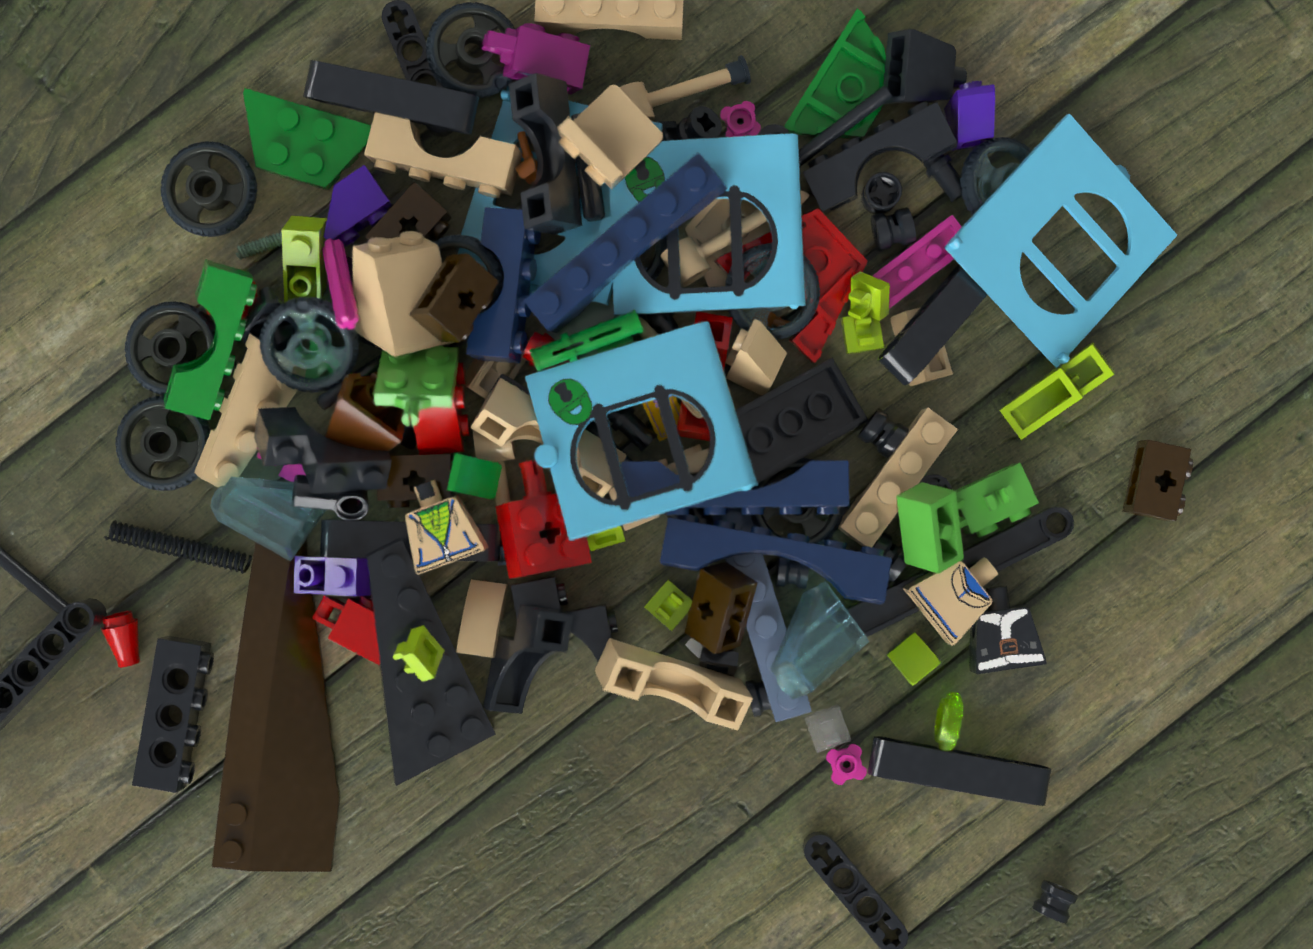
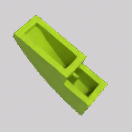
M1092 342L1072 356L1067 363L1055 368L999 411L1022 440L1082 399L1085 394L1112 377L1114 370Z

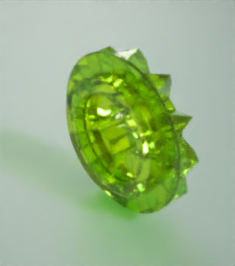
M949 691L945 698H941L934 726V739L938 742L939 750H952L959 739L964 705L960 693Z

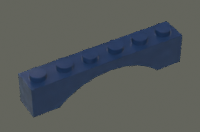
M698 152L527 297L524 302L548 331L559 332L584 311L592 300L630 263L669 232L700 213L725 192L727 187Z
M659 461L621 462L623 476L630 497L668 487L680 481L677 474L673 473ZM809 461L794 474L775 484L754 490L731 492L668 511L667 515H689V508H704V515H727V508H742V515H764V507H779L780 515L802 514V507H817V514H839V507L849 506V461Z
M690 514L677 515L676 519L668 517L660 558L661 565L699 571L701 568L733 556L748 554L776 555L797 561L816 571L829 581L844 598L880 605L885 603L892 558L883 556L884 550L862 546L861 552L846 550L847 543L834 540H825L824 545L809 543L810 537L801 534L788 533L787 539L772 536L773 530L751 526L750 532L735 530L736 523L723 520H714L713 525L698 523L699 517Z

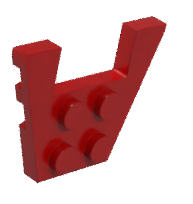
M819 208L802 215L803 255L807 257L818 275L820 287L819 303L809 323L789 339L811 363H816L822 354L821 350L828 336L832 334L844 304L849 300L851 277L860 271L863 272L868 262ZM771 231L744 244L743 253L755 246L772 243ZM731 251L714 261L727 275L732 267ZM771 251L761 252L750 258L743 265L744 280L764 260L768 262ZM804 270V284L806 286L809 280ZM805 294V302L808 304L809 301L811 304L812 299L808 298Z

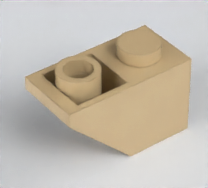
M754 319L749 331L741 328L725 362L731 366L726 379L761 396L768 393L787 354L762 322Z

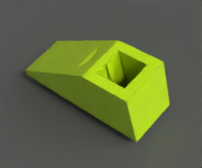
M291 216L281 229L284 302L299 297L323 298L327 285V272L322 248L325 246L324 242L326 239L324 233L327 218ZM312 309L305 315L289 310L298 325L299 335L312 336L315 332L323 335V327L313 323L318 309Z

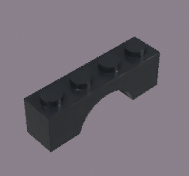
M534 73L509 84L513 121L527 133L537 157L536 179L528 190L521 192L524 229L556 235L582 226L575 159L559 143L562 137L559 134L558 127L568 117L570 118L567 83L563 80Z
M927 101L920 103L907 111L909 117L895 123L894 119L888 120L874 128L876 134L863 141L860 136L841 146L842 152L830 158L828 154H824L808 163L809 169L804 171L803 174L821 211L826 215L857 199L859 176L866 164L877 155L890 151H901L911 154L925 164L956 148L957 141L938 103L936 102L930 106Z

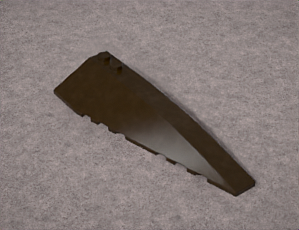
M266 495L263 497L230 709L212 867L269 872L332 871L340 791L336 780V760L332 749L331 722L326 703L327 691L320 637L317 634L316 620L312 618L316 611L315 602H313L312 594L294 593L295 556H307L306 547L308 545L303 508L292 507V498Z

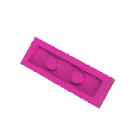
M953 215L872 275L875 278L890 283L889 309L954 260L944 248L950 239L962 228Z

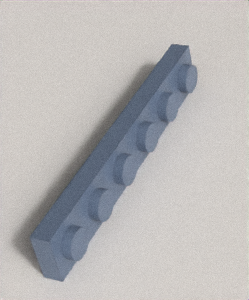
M727 508V515H712L713 520L736 523L735 530L750 532L751 526H754L750 515H742V508ZM748 554L726 558V562L758 582L746 628L775 722L812 712L763 554Z

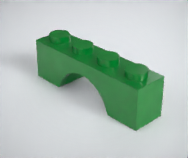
M205 259L195 297L197 302L209 311L215 321L214 339L209 349L198 359L173 366L163 399L165 409L210 420L213 410L219 411L225 392L224 389H220V385L224 375L230 376L235 361V355L230 354L234 340L241 341L246 325V320L241 319L245 305H252L256 294L257 285L252 283L253 278L250 272Z

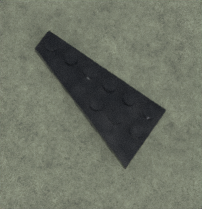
M401 538L366 554L395 786L496 735L419 574H416L414 564ZM425 626L444 649L435 678L421 681L415 673H406L404 671L406 662L403 658L398 660L393 658L398 644L407 642L411 629Z

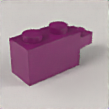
M525 23L516 29L507 28L505 34L491 30L487 31V34L485 33L482 50L501 55L500 62L505 64L503 76L520 80L534 73H539L566 81L567 92L572 95L583 87L590 45L580 43V38L575 35L560 33L556 36L546 33L545 28L540 25Z

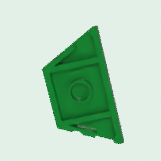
M858 8L784 127L790 134L819 135L883 86L886 61L885 47L878 36H874L864 20L865 15ZM882 106L839 138L854 139L860 136L863 139Z
M244 88L243 97L255 166L261 171L329 190L340 178L344 169L350 168L359 158L358 155L367 145L372 125Z

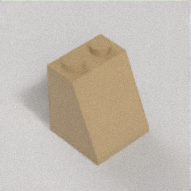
M407 231L401 233L400 237L391 239L372 238L366 244L353 246V292L359 320L356 322L357 326L355 327L356 332L394 357L452 343H441L409 315L442 265L437 244L424 238L423 234L419 232Z

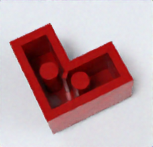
M464 362L458 363L452 408L431 407L420 409L418 424L413 427L420 455L464 452V436H470L469 415H462L461 409L465 408L464 388L460 386L466 384Z

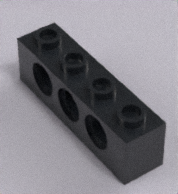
M174 636L157 638L132 786L177 793L184 789L187 784L191 783L195 772V762L191 761L193 747L198 746L201 737V725H197L199 711L204 710L208 697V690L203 689L205 676L210 674L214 662V653L210 652V642ZM178 668H182L188 673L189 682L186 687L180 686L175 679ZM171 705H176L181 709L183 717L180 723H176L170 718L169 709ZM165 741L174 745L176 749L174 759H169L164 755L163 744Z

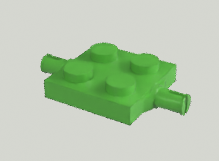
M436 346L396 357L382 349L374 391L375 405L403 408L402 422L407 426L410 425V419L412 426L418 424L420 409L431 407L452 408L459 361L458 347Z

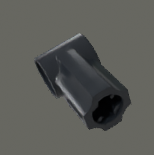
M297 474L293 483L292 507L334 510L338 517L354 521L363 518L369 510L368 491L312 493L306 475Z

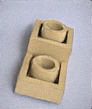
M471 579L463 610L456 653L495 657L500 621H503L508 584Z

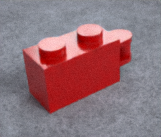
M323 595L312 618L332 629L327 639L380 666L372 599L367 596H360L359 599L353 597L348 599L345 604L332 596ZM334 607L342 611L337 621L329 618Z

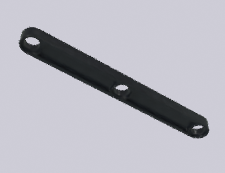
M1063 507L1046 508L964 549V559L961 561L970 569L985 557L998 572L1066 538L1074 528L1073 516ZM1055 512L1061 514L1065 520L1064 529L1057 534L1050 532L1046 526L1048 516ZM924 569L888 587L885 603L881 605L860 601L790 636L791 644H800L805 650L803 661L797 664L799 670H803L920 611L903 587L930 571Z

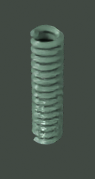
M279 232V234L269 235V237H262V239L255 240V242L252 241L251 243L248 242V244L238 245L237 249L239 252L235 254L242 260L246 256H253L256 253L266 252L270 248L280 247L282 245V233Z

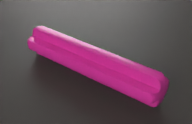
M329 238L325 240L322 252L336 323L341 329L349 328L351 330L357 326L356 322L359 320L344 244L339 239L333 241Z

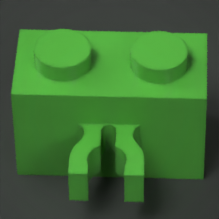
M1021 463L1011 464L955 490L957 497L965 500V506L958 509L959 516L967 518V525L963 527L965 534L976 532L978 537L997 530L998 526L996 523L1008 517L1011 522L1030 515V507L1039 503Z
M921 482L896 496L905 564L939 574L964 559L960 529L967 525V518L960 517L958 509L965 506V500L958 498L955 490Z

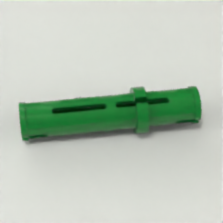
M632 310V312L601 322L571 335H568V332L560 334V339L535 349L532 348L530 353L539 372L544 368L566 360H570L572 363L578 360L577 356L644 331L636 310ZM617 327H621L620 330L590 340L591 337L602 334ZM581 341L584 342L583 344H580L578 346L566 349L557 354H553L554 351L571 346Z

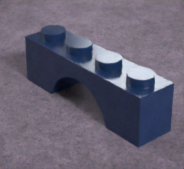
M485 207L480 244L493 251L499 258L504 272V284L497 301L488 310L477 315L473 322L474 328L468 336L466 354L478 360L520 364L521 355L524 354L528 344L527 333L524 331L526 317L530 316L531 310L524 300L530 296V283L536 277L537 264L534 259L535 244L540 242L541 232L524 229L522 209Z

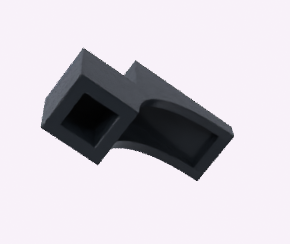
M296 407L258 408L254 439L264 466L301 464L312 493L386 489L392 462L388 451L359 449L333 441L310 427L299 415Z
M557 576L511 585L517 621L520 604L551 608L562 612V605L568 604L565 583L558 584ZM606 604L564 611L573 615L571 633L586 644L594 654L597 662H599L608 639H613L612 633L618 632L615 611H608Z
M520 604L515 637L498 635L496 655L491 659L483 708L489 711L523 713L530 684L541 664L554 653H567L573 621L572 614L551 608Z

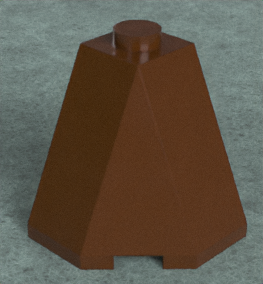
M374 372L370 376H361L360 373H353L344 377L324 435L325 437L347 446L377 451H390L402 441L405 424L402 422L404 409L396 406L375 405L374 391L378 372Z

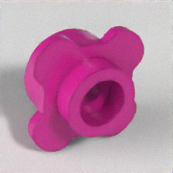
M744 101L742 104H737L733 107L726 106L721 110L720 118L725 121L727 127L726 137L758 135L761 126L756 122L755 106L752 102ZM739 118L744 120L742 125L737 123Z
M850 744L848 748L831 749L827 752L826 760L831 764L833 771L831 779L835 784L842 785L846 780L853 778L862 780L866 776L867 769L861 763L860 756L862 750L858 745ZM845 761L850 763L848 768L843 767Z

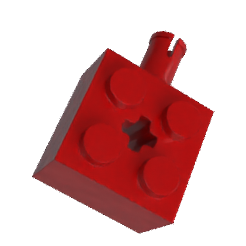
M536 460L519 463L526 496L522 497L523 500L495 506L509 579L592 563L587 536L569 540L557 494H552L551 491H547L543 467ZM546 530L547 538H541L539 531Z

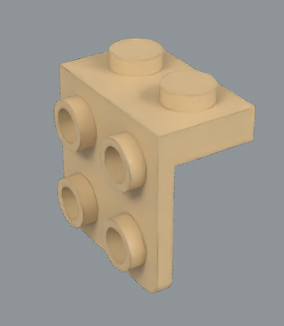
M617 85L609 86L574 121L568 117L558 127L559 134L562 137L559 141L560 145L574 159L579 155L589 165L585 170L598 185L602 186L606 183L611 189L619 184L663 139L662 132Z

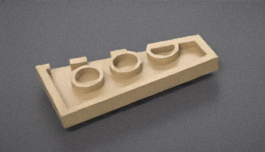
M249 334L245 344L248 349L243 362L237 364L232 376L235 382L228 398L224 397L219 409L222 415L216 429H211L194 472L199 478L226 492L230 491L258 450L256 449L257 445L254 439L258 408L287 407L297 392V389L294 390L287 387L286 384H282L267 369L268 367L265 365L260 351V340ZM270 346L276 362L285 372L300 380L305 379V367Z

